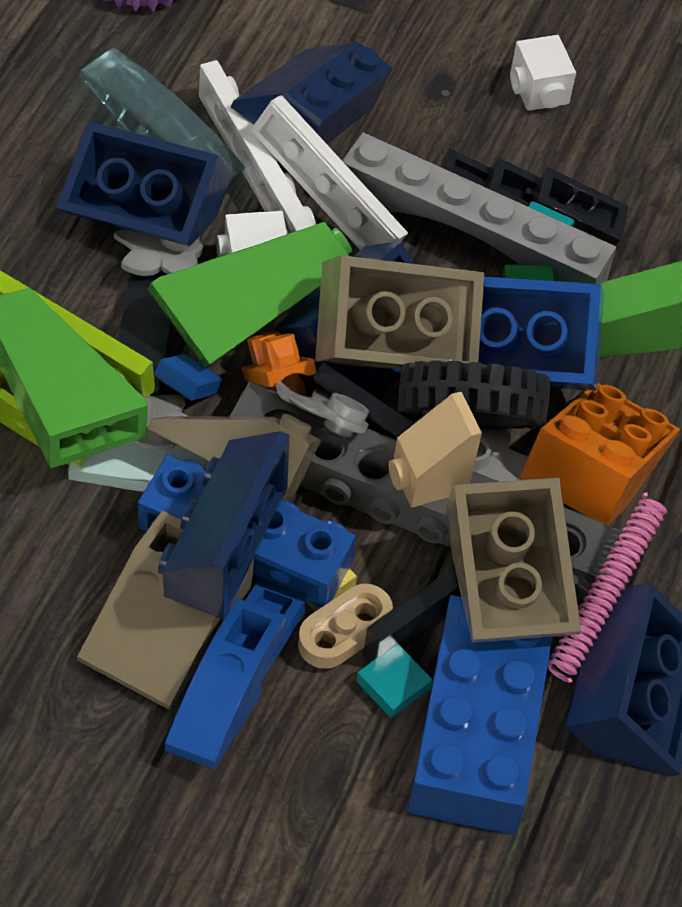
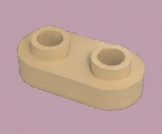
M359 584L349 588L303 621L299 631L298 649L302 658L318 668H333L362 650L365 644L367 627L393 610L389 595L378 586ZM368 614L373 619L369 621L360 620L357 617V615ZM325 641L330 643L333 647L327 649L318 647L316 643Z

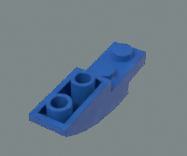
M258 580L246 600L237 598L211 641L186 691L166 739L165 751L216 769L259 700L262 691V680L306 612L307 596Z

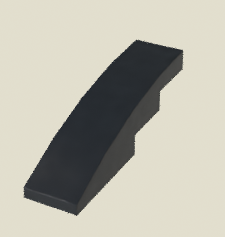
M451 148L442 158L440 167L527 207L533 201L573 219L574 228L611 245H617L621 240L629 206L549 167L538 177L499 157L491 168Z

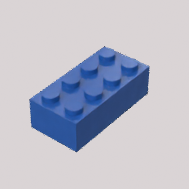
M484 277L478 362L484 365L500 364L503 367L513 366L519 367L521 370H533L536 373H543L550 378V388L597 391L605 295L602 285ZM393 369L400 376L401 369Z
M450 595L407 813L516 836L526 803L552 637L472 643L462 597Z

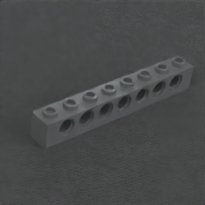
M249 381L229 417H277L281 419L283 414H288L309 424L311 429L308 434L321 440L299 485L300 487L323 495L334 504L347 505L367 513L378 522L394 524L416 533L427 542L440 543L451 548L446 510L449 497L411 508L403 489L398 491L394 487L389 472V461L394 459L397 440L370 429H366L365 433L353 432L351 437L339 435L324 425V418L302 410L296 405L289 404L283 401L277 392ZM473 471L470 484L499 482ZM368 476H371V477H376V478H378V479H370V478H367V477H368ZM564 508L577 602H583V598L588 596L587 591L592 589L591 584L596 582L595 577L600 575L599 570L603 568V563L607 561V556L611 554V549L615 547V542L619 541V535L623 534V531Z

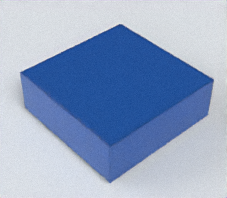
M186 354L161 359L154 372L158 380L190 401L216 394L223 381L221 377Z

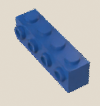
M167 454L138 501L139 529L147 532L162 510L182 520L190 500L199 501L205 489L202 481L206 469L195 461L187 459L182 461ZM282 500L254 557L252 578L307 596L308 603L322 608L333 600L353 563L356 535L349 533L345 527L335 521H321L301 512L294 504Z

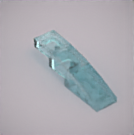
M114 47L79 71L78 75L126 131L217 154L221 157L232 175L230 182L238 177L246 168L214 131L181 99L149 72Z

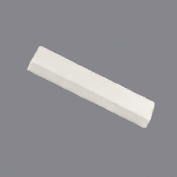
M281 95L269 103L251 128V131L360 250L368 245L402 241L408 232Z

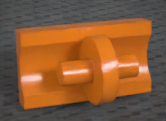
M272 331L247 339L253 364L241 367L246 382L250 381L263 385V387L277 392L276 385L278 381H281L291 391L306 396V386L302 378L297 374L310 376L316 374L317 371L314 359L299 356L294 334L280 335L279 332Z

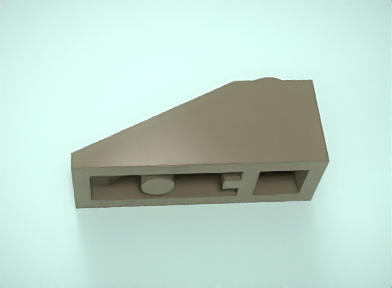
M283 414L281 419L277 417L164 416L151 419L147 426V429L208 461L213 456L220 458L229 440L277 431L289 434L288 489L283 499L295 495L321 442L320 439L308 434L311 429L309 424L288 414Z

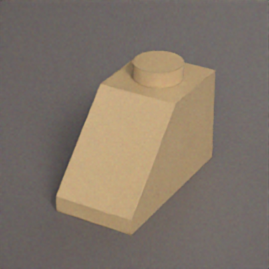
M462 392L448 396L397 437L394 459L389 461V472L394 487L398 491L403 489L411 508L448 498L454 485L471 483L482 432Z

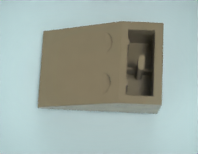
M162 510L134 548L77 656V661L170 710L197 671L223 619L164 597L163 575L158 573L159 562L166 546L169 543L176 545L183 530L180 528V519ZM254 559L228 612L237 598L245 600L251 592Z

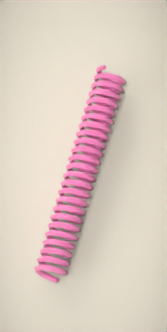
M647 492L642 494V500H639L638 506L634 508L635 513L630 515L631 520L626 522L627 527L623 528V534L619 535V541L615 542V547L611 549V554L607 556V561L603 563V568L599 570L600 575L595 577L596 582L591 584L592 589L587 591L588 596L584 597V603L579 605L580 634L570 635L573 639L568 638L569 635L563 636L564 639L559 640L560 646L555 647L556 653L551 655L552 660L548 661L549 670L565 682L569 683L572 680L558 672L552 664H555L569 675H577L575 668L581 667L579 661L585 660L583 654L589 653L588 647L594 646L592 640L598 639L596 633L601 632L600 626L605 625L604 619L609 618L608 612L613 611L612 605L617 604L616 598L621 597L620 591L625 590L624 584L629 583L628 577L633 576L632 570L637 569L635 563L641 562L639 556L645 555L643 549L649 548L647 542L652 541L651 535L656 534L655 528L660 527L659 522L663 521V515L668 513L666 507L652 499H646L648 496Z

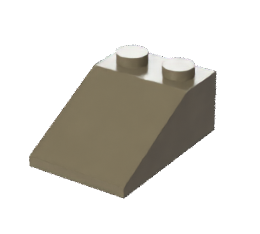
M344 255L322 262L315 362L401 369L402 365L417 361L478 362L484 272Z
M545 478L454 485L446 505L452 557L472 643L579 635L581 627L560 479Z

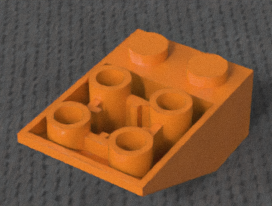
M597 383V391L586 390L541 428L519 478L523 480L559 478L564 504L589 518L610 525L625 510L678 436L681 429L669 423L668 418L659 411L649 408L644 409L626 399L625 394L621 390L610 385Z

